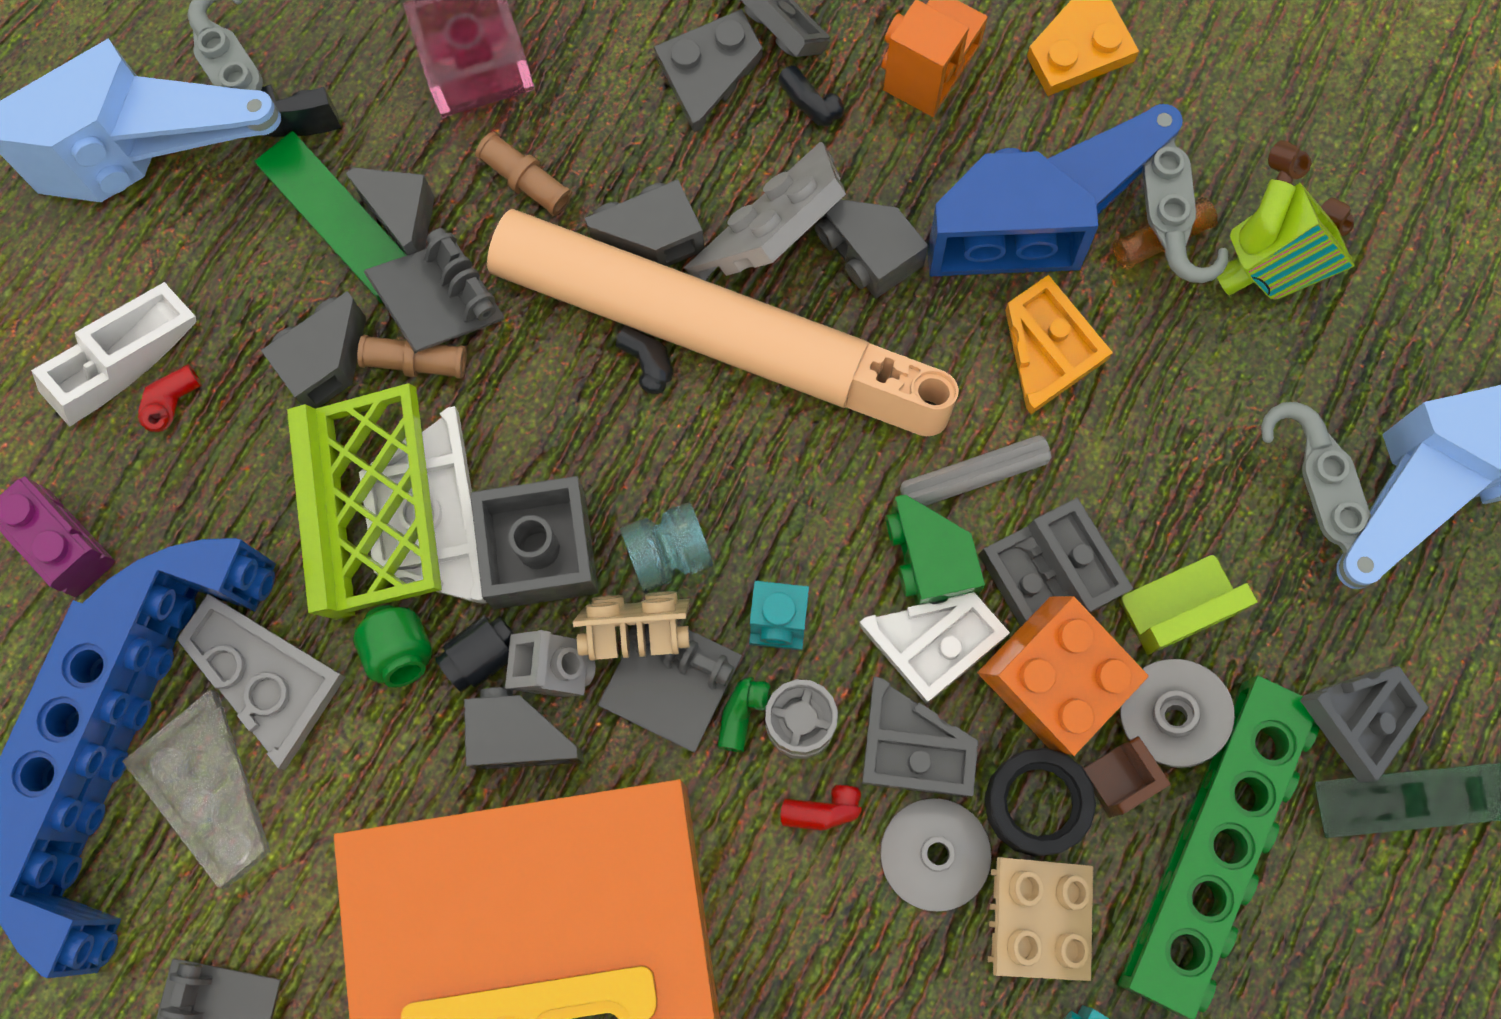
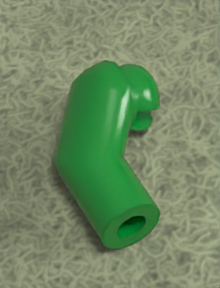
M746 677L737 683L723 710L717 748L732 752H744L751 708L761 711L766 710V705L771 697L772 687L767 681H754V677Z

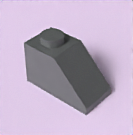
M505 687L486 688L480 690V698L464 699L467 767L474 770L584 763V752L520 695L513 696V690L505 689Z

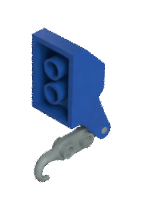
M1169 104L1156 105L1150 110L1048 159L1038 151L1022 152L1016 148H1005L995 153L984 154L935 205L928 244L929 277L1080 270L1098 229V215L1142 173L1147 220L1165 249V257L1170 269L1178 277L1192 283H1205L1216 279L1224 272L1228 264V250L1226 248L1218 250L1216 261L1209 267L1195 266L1187 257L1186 244L1196 218V206L1189 157L1174 142L1183 122L1181 113L1177 108Z

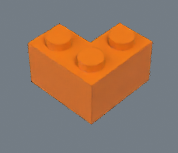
M915 0L905 16L898 13L894 17L886 32L884 41L889 44V48L881 64V68L886 70L883 91L934 117L981 45L988 16L958 0H929L927 4Z

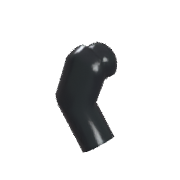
M791 65L781 71L778 77L780 86L792 102L816 125L832 126V121L842 118L844 106L837 94L829 93L822 98L797 66Z
M625 325L617 337L616 348L639 359L643 373L639 377L638 382L643 390L651 394L662 393L666 388V382L672 380L674 372L667 348L658 340Z

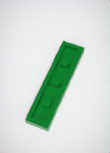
M291 131L254 160V162L380 303H383L364 271L365 269L407 255L304 142Z

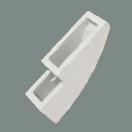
M163 282L75 332L77 345L31 370L38 391L70 427L103 406L148 371L196 323V316Z

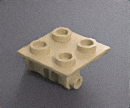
M676 591L645 594V600L638 603H624L623 595L594 597L591 599L592 604L584 606L573 621V627L586 626V633L577 634V651L579 656L589 655L590 661L618 658L616 626H620L623 658L630 657L628 625H637L640 657H646L645 624L649 625L651 655L679 654V648H690L688 626H678L677 619H686L690 600L677 599Z
M997 857L996 869H991V875L994 876L993 898L996 899V904H990L989 907L990 910H995V921H989V927H995V933H992V954L988 956V962H993V975L1091 981L1093 866Z

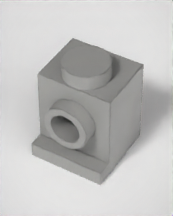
M544 630L511 634L505 689L553 697L584 695L585 687L594 678L595 661H590L589 655H578L577 639L553 635L550 634L551 632Z

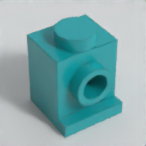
M755 581L750 616L751 633L749 645L802 651L809 586Z

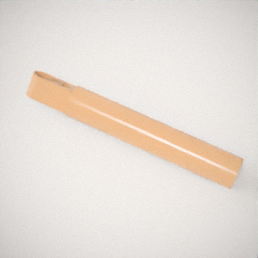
M510 209L503 215L493 234L487 256V269L492 275L842 408L852 409L921 436H935L941 433L948 424L959 390L955 379L945 371L515 209ZM925 401L933 402L936 405L928 404Z

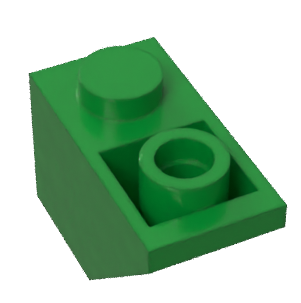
M908 495L896 496L891 509L892 514L885 515V521L891 545L901 546L905 561L904 565L898 566L900 583L905 597L914 596L915 604L920 605L928 602L931 604L947 601L950 597L972 592L979 596L985 586L972 534Z

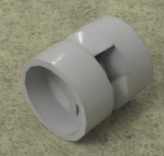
M799 679L784 683L772 693L766 705L765 724L769 740L780 753L790 758L807 759L819 755L829 746L835 733L838 710L834 698L824 686L811 680Z

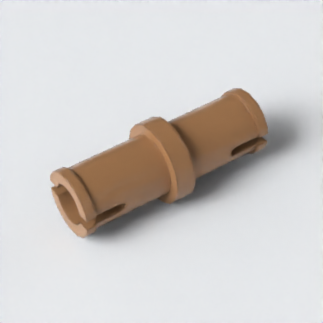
M494 131L488 133L479 143L475 156L507 179L508 187L514 192H524L547 209L552 216L558 215L567 206L573 192L541 169L540 161L530 154L524 156L501 139Z
M363 335L360 337L358 344L357 361L359 367L362 368L374 367L401 370L405 376L417 377L419 373L462 378L466 369L467 349L466 346L461 345L458 347L438 344L414 353L407 340Z

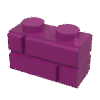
M24 476L14 482L0 495V532L50 587L77 597L113 566L115 560L73 514L63 508L64 505L49 489L40 484L38 485L35 481Z

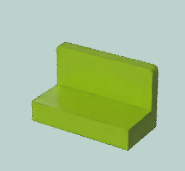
M1214 555L1207 556L1135 589L1120 598V604L1147 656L1231 618L1258 603L1248 583L1233 589Z

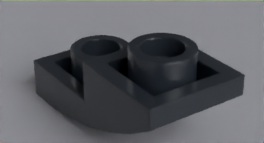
M271 84L263 86L261 91L270 96L281 114V122L276 130L261 136L285 137L291 131L297 136H308L342 128L337 110L324 87L315 90H301L294 93L291 97L281 100Z

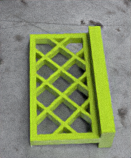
M407 383L316 409L306 404L287 409L308 613L338 620L355 616L356 610L442 590L416 387ZM401 402L403 418L393 433L390 434L376 423L388 405ZM352 415L361 422L347 444L343 446L336 441L334 420ZM374 430L387 439V442L372 465L357 456L356 453L370 432ZM399 448L408 454L409 468L397 484L382 472ZM353 461L367 472L352 495L349 496L342 490L341 476L350 462ZM377 480L393 490L378 515L362 505ZM404 499L414 505L416 517L405 535L388 524ZM358 511L373 523L356 547L347 540L346 527ZM383 530L400 542L384 567L368 556ZM411 550L421 557L423 580L405 583L394 574ZM363 562L379 575L367 593L354 596L352 577ZM389 582L394 585V587L386 588Z

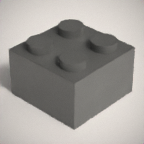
M578 476L470 492L482 598L494 610L599 594L586 493Z

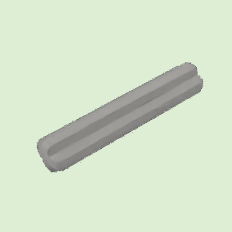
M1038 435L906 480L901 484V495L906 494L927 506L1046 465L1052 458L1050 447L1046 439Z

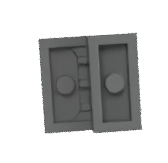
M1078 497L1034 519L1027 527L984 548L978 554L1020 626L1049 597L1074 596L1092 614L1134 589Z

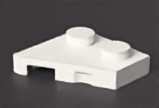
M974 592L950 597L947 601L931 604L928 602L911 606L905 611L879 617H876V615L868 616L859 622V627L926 705L1010 634Z

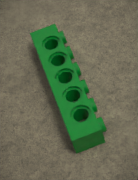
M1258 675L1241 683L1233 703L1235 717L1231 735L1222 750L1211 758L1120 976L1118 986L1178 1016L1188 1019H1195L1198 1011L1203 1013L1209 1007L1216 991V981L1211 978L1219 958L1225 959L1230 954L1237 938L1238 928L1233 926L1240 905L1246 906L1257 889L1259 876L1254 873L1260 855L1261 853L1267 854L1271 850L1278 836L1280 826L1274 820L1281 802L1287 803L1298 786L1300 773L1295 771V767L1301 752H1307L1312 747L1319 733L1320 727L1300 701L1303 697L1302 695ZM1259 731L1268 734L1274 741L1275 754L1271 760L1264 758L1256 748L1255 740ZM1239 781L1247 783L1254 791L1255 803L1250 811L1243 809L1236 801L1235 788ZM1220 831L1228 834L1235 846L1234 855L1227 863L1222 861L1214 851V839ZM1200 883L1206 884L1214 895V905L1210 912L1205 915L1196 910L1192 901L1193 891ZM1180 935L1185 936L1193 947V957L1190 963L1182 968L1173 962L1170 954L1173 941Z

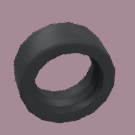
M1047 748L1024 750L1001 763L989 779L985 795L987 820L997 837L1014 851L1034 857L1059 854L1078 844L1091 828L1096 809L1093 784L1082 766L1065 753ZM1042 769L1052 772L1064 781L1071 793L1072 809L1070 818L1062 829L1051 835L1037 836L1027 833L1014 823L1009 814L1007 805L1009 788L1015 779L1026 771Z

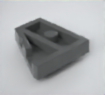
M742 9L654 46L655 57L693 132L702 129L706 124V116L721 99L725 102L737 88L739 79L748 75L763 58L762 46Z
M1400 666L1383 667L1308 693L1300 700L1359 782H1377L1429 708Z
M874 677L872 680L862 784L973 797L978 740L958 727L946 723L938 717V714L920 702L917 704L891 687L890 683L883 678Z

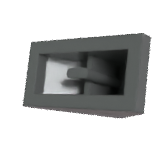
M356 167L346 172L360 198L406 255L425 250L435 196L424 175Z

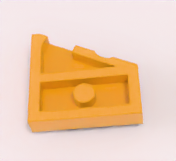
M1071 0L1030 45L1027 58L1047 96H1050L1135 62L1139 50L1112 0Z
M1049 274L1007 304L1005 312L1026 409L1031 415L1109 360L1113 353Z

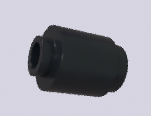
M484 614L444 644L443 648L445 651L436 657L435 660L446 677L460 692H463L471 685L477 688L508 664L510 636L514 633L500 616L491 621Z

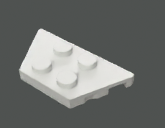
M453 406L439 413L442 418L422 432L442 590L436 592L486 604L487 602L482 598L470 495L472 488L460 416L456 407ZM398 448L382 473L398 484L409 468L408 454ZM364 469L359 472L360 481L367 472ZM377 480L363 501L364 506L378 515L393 490ZM404 499L388 524L405 535L416 518L414 505ZM366 518L368 530L373 522ZM383 530L371 549L372 559L384 567L400 542ZM410 550L394 575L405 583L423 580L421 557Z

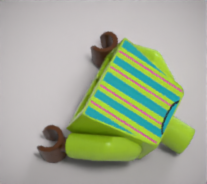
M1285 140L1278 141L1272 147L1268 157L1269 166L1279 172L1276 180L1271 179L1257 211L1233 228L1230 233V238L1238 257L1229 261L1224 272L1217 277L1220 285L1229 296L1255 283L1270 299H1280L1355 266L1341 237L1349 234L1354 228V218L1350 214V206L1332 197L1320 207L1301 183L1295 186L1292 185L1294 179H1300L1308 173L1312 163L1308 153Z

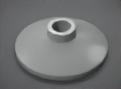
M1183 659L1161 660L1144 667L1143 670L1149 677L1120 708L1121 722L1127 738L1130 740L1139 736L1155 761L1168 767L1184 768L1196 766L1217 755L1226 745L1231 735L1235 717L1231 695L1221 679L1208 668ZM1171 710H1179L1185 715L1186 722L1181 726H1173L1167 722L1165 714Z
M933 798L914 802L903 808L893 817L882 838L880 858L885 878L900 898L910 905L923 910L947 911L966 904L981 890L990 870L991 848L982 824L968 809L949 800ZM933 843H940L947 849L948 857L942 865H935L928 858V848Z

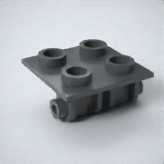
M438 228L427 236L429 243L427 249L365 269L364 271L414 353L503 321L505 318L495 303L494 296L487 291L480 280L478 271L472 268V262L459 248L455 236L452 233H446L443 228Z
M645 624L646 657H640L637 625H633L629 632L630 657H622L598 706L695 753L742 655L690 630V648H679V654L651 655L649 625Z
M172 958L156 1019H272L282 979Z

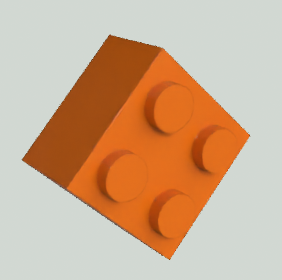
M1074 596L1049 597L977 672L1049 749L1075 756L1149 677Z

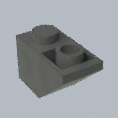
M678 179L667 184H652L642 190L638 196L622 203L610 202L596 209L593 215L585 218L590 238L665 266H671L697 255L705 248L703 230Z
M840 199L816 222L815 231L823 245L830 251L836 249L847 262L845 263V269L854 284L860 289L866 287L875 299L924 266L928 244L897 207Z
M346 291L339 297L329 298L322 302L315 309L313 315L297 326L281 330L274 336L271 344L261 351L293 396L302 405L306 404L316 409L353 384L360 337L363 336L366 316L349 292Z

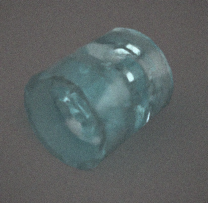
M690 501L664 512L660 524L656 525L646 517L619 527L643 592L670 583L674 569H679L685 575L688 573L692 575L714 566Z

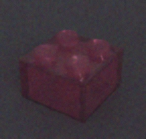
M412 0L403 3L429 89L442 118L535 90L507 0Z

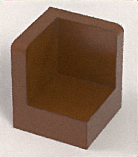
M1139 736L1122 743L1083 768L1093 784L1095 796L1109 818L1127 813L1171 785Z

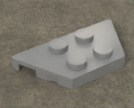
M819 142L788 172H782L770 179L763 188L765 193L752 205H746L733 213L727 221L729 226L684 267L687 273L706 281L708 276L718 266L727 276L741 272L749 267L756 268L773 263L844 197L846 192L840 182L839 172L833 165L834 158L824 143Z

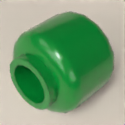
M381 605L373 608L356 627L353 635V643L367 677L376 683L385 684L388 687H402L418 680L424 674L433 654L431 643L419 615L406 607Z

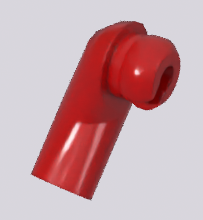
M189 364L145 387L138 410V420L146 430L150 432L166 430L173 421L179 398L202 386L199 377Z
M835 785L831 790L832 803L785 799L781 807V823L785 827L823 831L855 821L862 811V807H859L861 791L858 787Z

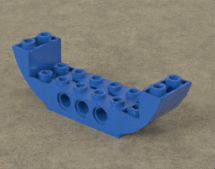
M202 539L167 547L135 561L101 585L83 603L73 600L1 753L0 925L17 952L45 978L98 973L100 967H103L111 959L117 947L118 935L115 933L121 918L63 897L65 889L74 883L81 870L82 859L80 855L89 835H92L103 821L105 815L104 801L112 783L116 782L126 769L129 759L127 753L135 732L144 726L150 715V698L158 680L164 678L171 668L174 658L172 649L180 631L185 628L195 613V597L197 593L209 594L254 612L259 602L265 600L270 594L275 581V572L273 570L276 563L240 539Z

